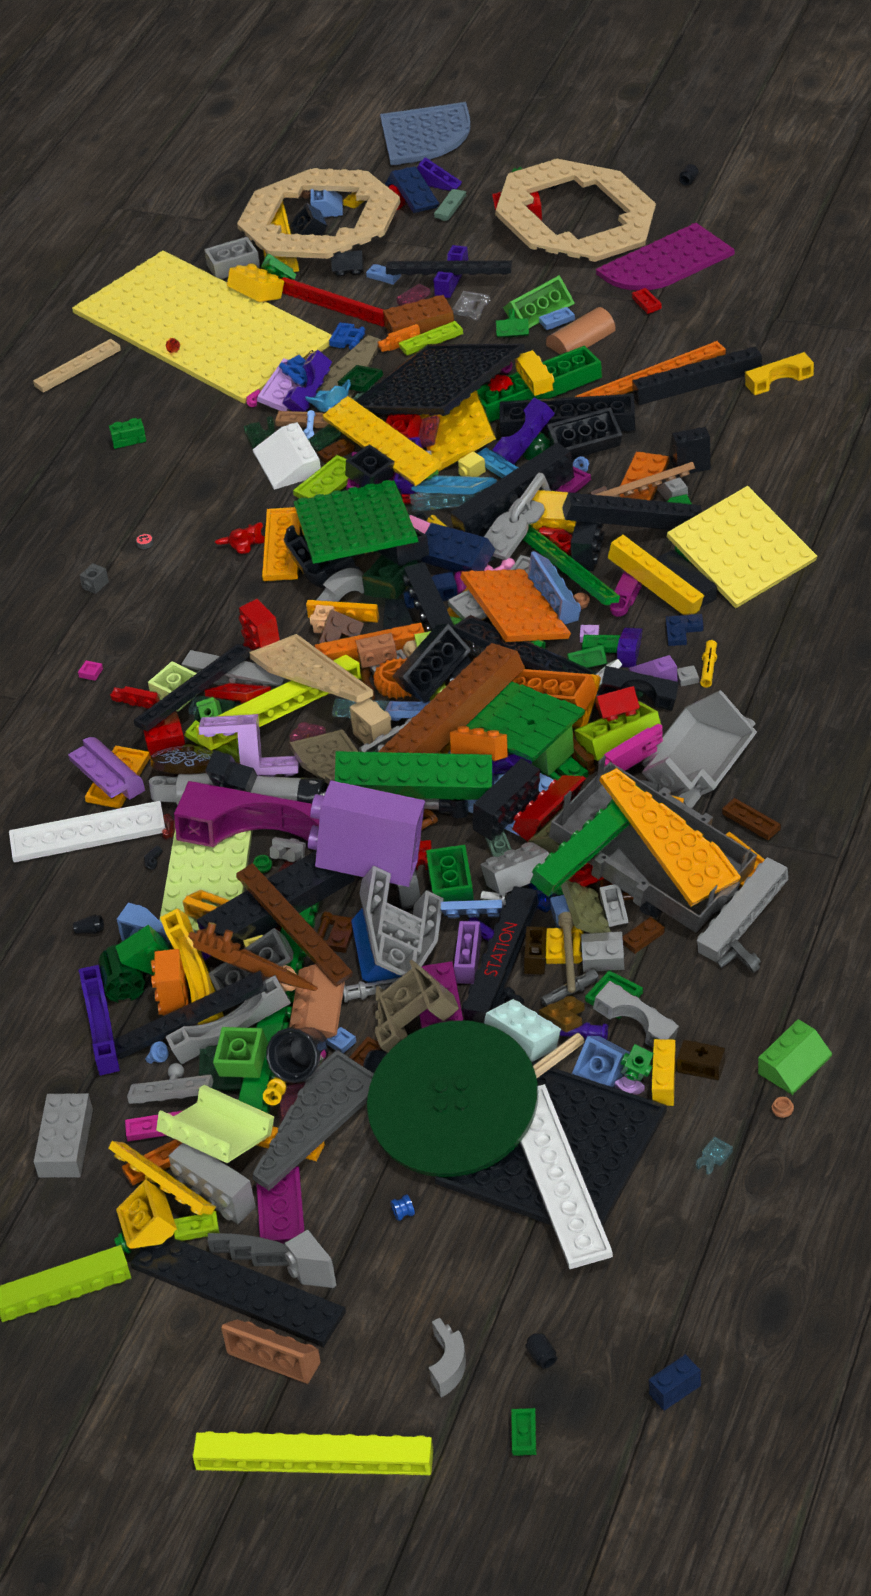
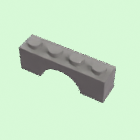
M609 981L595 997L593 1009L608 1019L627 1016L641 1023L646 1033L645 1043L654 1048V1039L674 1040L676 1038L679 1026L673 1020L658 1013L655 1008L649 1007L638 997L626 992L621 986Z

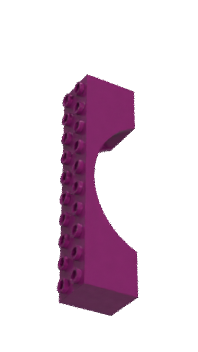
M188 781L174 813L176 839L178 841L215 847L221 841L235 834L256 829L281 830L295 834L308 841L313 825L319 826V819L310 817L311 803Z

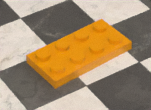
M116 745L112 750L138 776H140L150 759V753L147 751ZM94 782L85 795V800L88 803L119 809L127 798L123 793L110 798Z

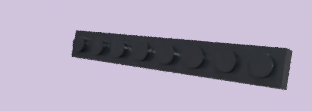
M512 260L387 261L386 274L429 275L447 272L454 275H506L512 272Z
M236 644L133 720L134 725L148 732L248 658L251 649Z
M260 970L114 1039L117 1055L120 1059L129 1056L155 1042L165 1039L167 1035L183 1026H192L266 991L267 986L264 974Z

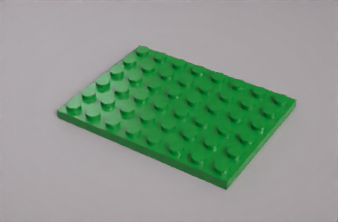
M385 480L380 484H367L365 487H352L346 491H333L331 494H318L312 498H299L297 501H293L313 564L418 542L416 531L395 481Z

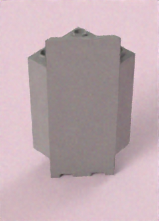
M719 690L683 709L662 736L663 742L656 745L657 752L645 758L641 763L645 767L642 774L650 782L659 784V791L665 786L671 790V796L684 798V804L693 808L703 794L716 788L755 736L757 731L753 727L756 723L752 719L744 717L727 696Z

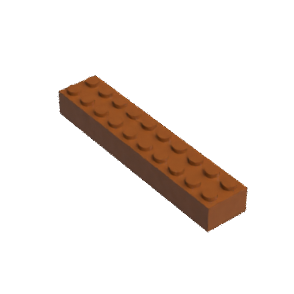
M491 643L378 752L438 753L450 741V732L458 730L460 726H466L525 669L518 651Z

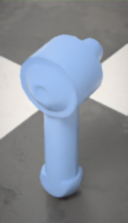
M310 410L307 413V427L303 432L308 441L313 443L316 439L313 432L315 412Z

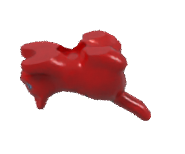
M263 523L249 524L248 528L235 529L230 533L229 537L218 539L215 543L219 545L230 544L240 554L249 553L251 551L250 545L265 542V536L261 534Z

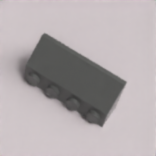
M275 928L245 948L281 967L293 960V950L289 942ZM224 962L210 972L209 976L218 991L253 973Z

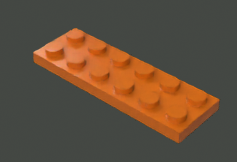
M636 452L620 486L664 472L669 464V456ZM651 484L648 485L649 488L639 492L636 489L634 490L635 493L628 496L621 494L620 497L652 500L657 486L653 487Z

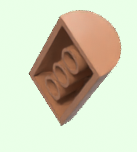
M597 307L549 335L546 339V346L560 355L582 346L588 348L616 331L614 320L607 310Z

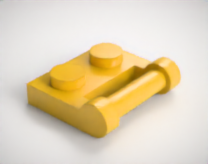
M574 925L571 929L574 963H580L583 960L581 952V934H583V930L575 928ZM547 928L546 964H566L562 928Z

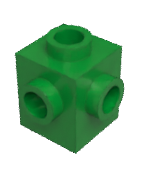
M634 1044L630 1053L625 1052L620 1064L623 1065L621 1073L629 1080L640 1082L643 1076L648 1077L653 1065L649 1063L654 1053Z

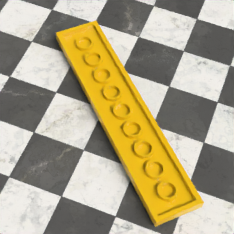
M349 396L343 398L338 404L322 415L326 422L362 448L370 444L394 461V471L414 486L420 484L442 466L438 459Z

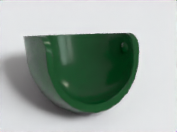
M540 432L525 450L523 456L527 460L536 457L551 447L549 439Z

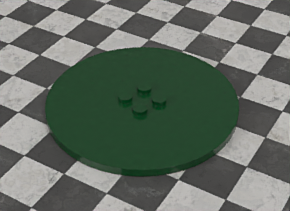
M474 1021L441 1022L424 1027L408 1035L397 1043L382 1059L372 1077L368 1091L367 1111L369 1122L380 1146L400 1165L429 1176H463L478 1172L497 1163L522 1141L536 1114L539 1094L538 1081L532 1062L525 1050L505 1032L493 1026Z

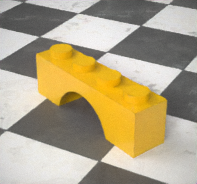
M803 352L746 371L745 386L755 396L769 391L770 384L776 379L793 378L800 381L814 376V362Z

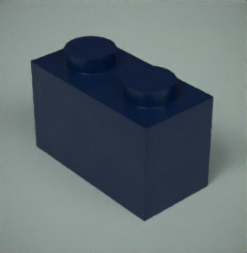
M685 1354L649 1379V1395L665 1411L701 1386V1370Z

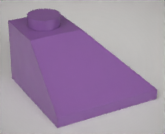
M670 655L629 668V671L678 682L677 665Z

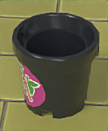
M289 1027L278 1031L271 1037L266 1048V1060L270 1070L284 1082L298 1083L305 1081L326 1060L329 1052L326 1045L328 1043L327 1038L321 1031L312 1027L301 1029Z

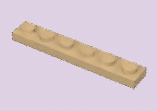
M109 339L33 380L34 386L42 392L48 391L54 386L63 383L65 380L76 376L78 373L121 351L120 345Z

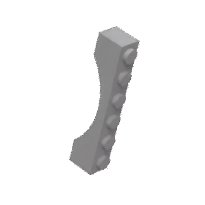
M274 975L265 980L266 991L247 999L227 1016L203 1025L183 1026L167 1035L166 1039L181 1065L218 1045L222 1027L248 1028L289 1005L291 1002L277 977Z

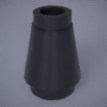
M94 914L74 922L73 929L76 934L100 933V931L104 930V921L101 915Z

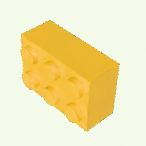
M248 264L247 266L237 265L229 269L227 286L258 302L281 299L284 281L279 279L277 275L267 273V270L257 268L255 264Z

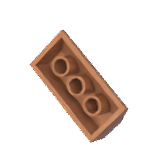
M316 964L304 967L299 970L298 976L317 986L318 989L312 991L296 987L289 1027L300 1029L316 1028L327 1039L336 1036L345 981L336 987Z
M237 1319L225 1323L221 1327L227 1354L306 1384L309 1383L321 1363L319 1351L313 1345H305L297 1342L292 1337H284L270 1329L259 1328L251 1322H243Z

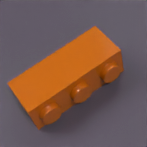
M460 726L458 730L450 732L451 754L492 755L493 761L508 757L507 734H501L498 730L486 732L483 728L471 730L468 726Z

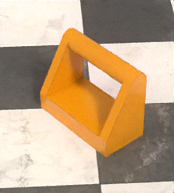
M199 890L186 896L182 902L185 914L199 919L217 908L202 902V899L220 906L230 900Z

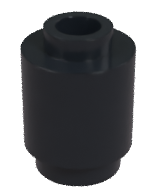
M693 164L686 165L679 175L680 183L683 185L692 184L699 174L698 168Z
M534 1333L529 1336L525 1348L535 1363L543 1369L555 1364L558 1359L556 1350L545 1334Z

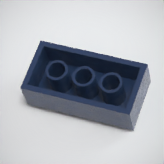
M431 522L425 532L428 539L429 555L423 557L421 561L454 572L484 571L496 549L488 538Z

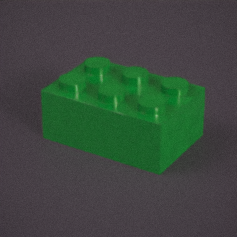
M459 845L426 850L432 893L442 897L443 902L474 901L466 846Z

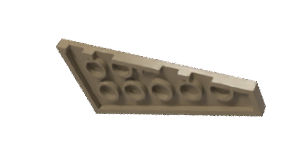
M367 335L330 368L329 373L322 379L324 381L323 384L317 388L316 393L318 391H330L335 385L338 386V381L356 365L371 366L373 357L379 351L378 341H381V339ZM349 390L348 396L353 398L356 396L357 391Z

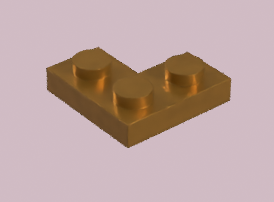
M567 996L558 1002L540 1009L539 1015L567 1033L582 1026V1018L576 1014L584 1011L585 1005L575 997Z

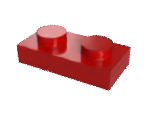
M646 288L632 293V299L647 314L662 309L661 302Z

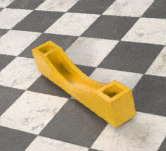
M177 908L161 916L160 919L165 933L173 948L180 950L184 972L190 988L191 1003L215 992L201 951L193 948L194 941L188 937L191 931L194 932L188 915ZM223 1012L213 1015L198 1024L203 1025L224 1017Z

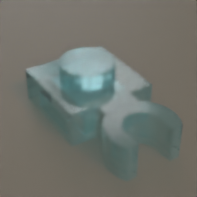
M714 1137L702 1150V1157L696 1163L697 1169H700L702 1165H707L706 1174L712 1173L713 1165L721 1166L732 1154L733 1146Z

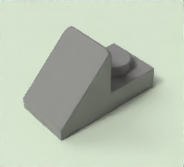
M616 884L600 887L601 906L603 907L609 928L628 924L629 921L621 889Z

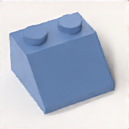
M587 1036L572 1074L614 1087L615 1081L624 1076L621 1073L623 1065L620 1064L625 1052L628 1054L630 1052L600 1036Z

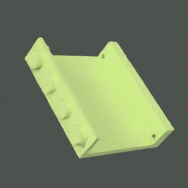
M203 1085L199 1088L197 1103L175 1116L159 1111L156 1130L228 1163L271 1136L274 1116Z

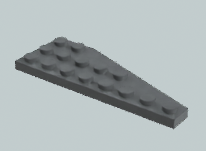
M338 1050L322 1062L316 1071L306 1079L303 1089H300L294 1105H291L280 1124L277 1135L271 1140L268 1151L262 1156L252 1174L253 1180L268 1191L272 1189L367 1103L368 1091L374 1074Z

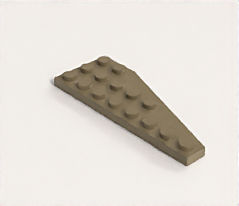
M343 729L289 742L290 750L302 768L318 778L325 779L327 784L330 781H335L336 751L358 752Z

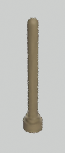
M562 912L558 916V924L563 929L567 989L568 992L573 993L576 990L571 934L574 922L570 912Z

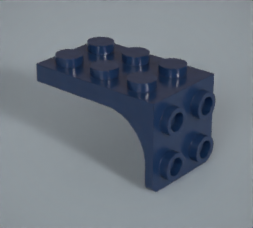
M416 166L392 171L384 184L387 187L390 185L396 186L413 213L437 208L439 202Z

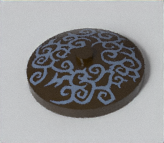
M192 744L166 748L154 752L150 756L151 767L159 771L176 774L206 773L205 770L215 749L209 750L206 747L194 746Z

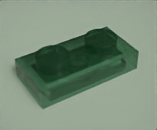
M328 424L309 438L308 441L313 449L318 452L340 437L341 432Z

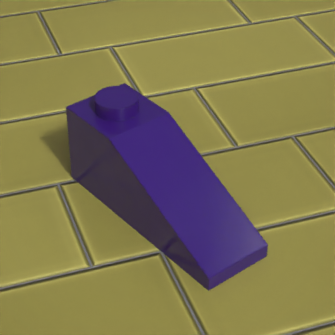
M426 157L417 167L421 176L430 187L451 191L452 189L457 190L462 183Z
M624 628L617 647V659L622 663L620 667L631 668L637 665L643 632L642 628Z

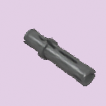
M592 968L580 976H575V992H568L566 983L540 997V1001L546 1007L578 991L582 992L585 990V987L598 981L599 976Z

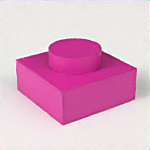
M86 660L78 671L79 677L96 681L103 670V666L101 663Z

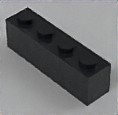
M671 550L656 558V560L704 595L701 607L717 600V587L715 583L711 582L691 563L686 561L681 554Z

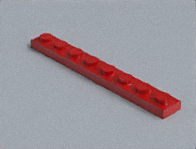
M285 277L281 279L284 281L283 294L383 327L385 326L383 309Z

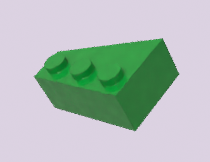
M149 924L115 946L121 964L151 975H155V972H152L151 960H155V951L174 949Z

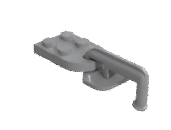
M543 473L536 475L521 498L517 499L510 507L509 512L500 515L484 537L488 538L496 549L492 556L502 560L510 558L526 535L529 525L537 522L545 511L543 504L532 500L540 487L543 491H551Z

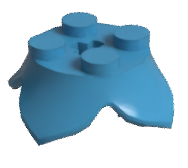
M347 380L343 386L335 385L330 391H318L315 398L306 396L305 399L314 405L318 411L327 412L348 396L351 382Z

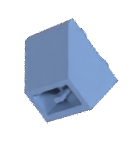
M311 189V205L320 210L323 217L343 215V197L336 191H315Z

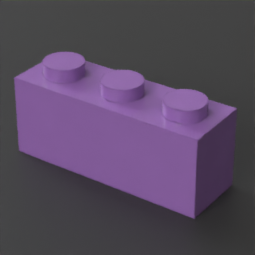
M459 922L454 962L456 983L474 984L482 939L480 922Z

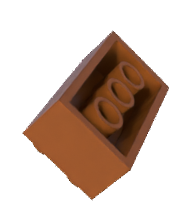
M444 295L383 310L384 323L388 333L417 324L420 327V334L454 321L453 310Z

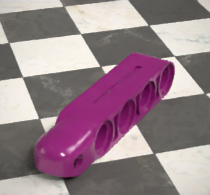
M626 571L623 572L614 591L620 596L619 603L610 604V612L616 617L624 616L628 612L630 605H633L643 585Z

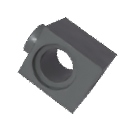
M94 563L79 575L82 588L95 594L109 582L106 568Z

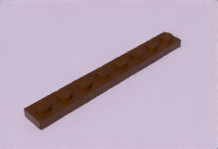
M253 863L236 873V878L336 987L352 977L353 972Z

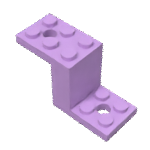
M258 714L201 718L199 735L204 734L205 737H212L223 733L225 736H230L238 732L240 764L254 768L258 776L275 777L276 774L294 776L295 773L299 772L300 763L295 756L262 758Z

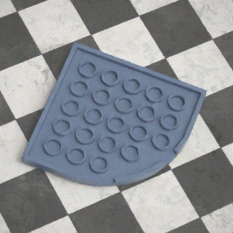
M466 102L380 114L390 165L415 163L422 161L424 157L430 160L458 148L468 137L471 128Z

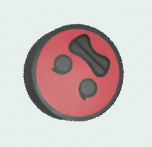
M139 535L136 538L137 547L140 549L152 547L154 544L152 535Z

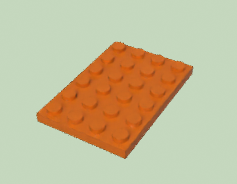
M524 569L467 571L461 573V580L505 642L569 639L571 632L562 620H559L557 613L545 597L542 596V593L535 588L534 582L528 578V574Z

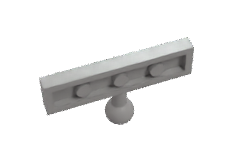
M174 1063L168 1068L169 1080L131 1084L127 1099L129 1104H141L149 1101H164L166 1099L198 1096L201 1086L206 1085L212 1088L213 1079L211 1075L182 1078L184 1067L179 1063Z

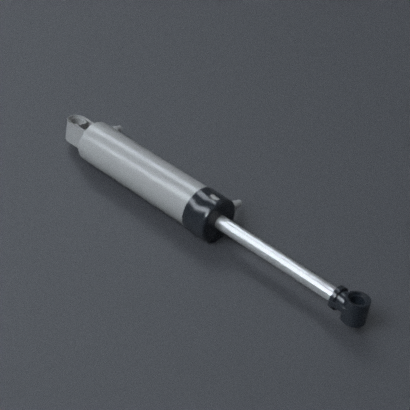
M207 773L179 774L178 777L155 776L149 780L150 795L154 801L176 802L178 806L188 781L213 785ZM257 776L251 793L312 804L315 794L325 796L327 783L323 778ZM421 799L425 800L424 809H439L440 814L450 812V815L454 818H463L469 814L468 800Z

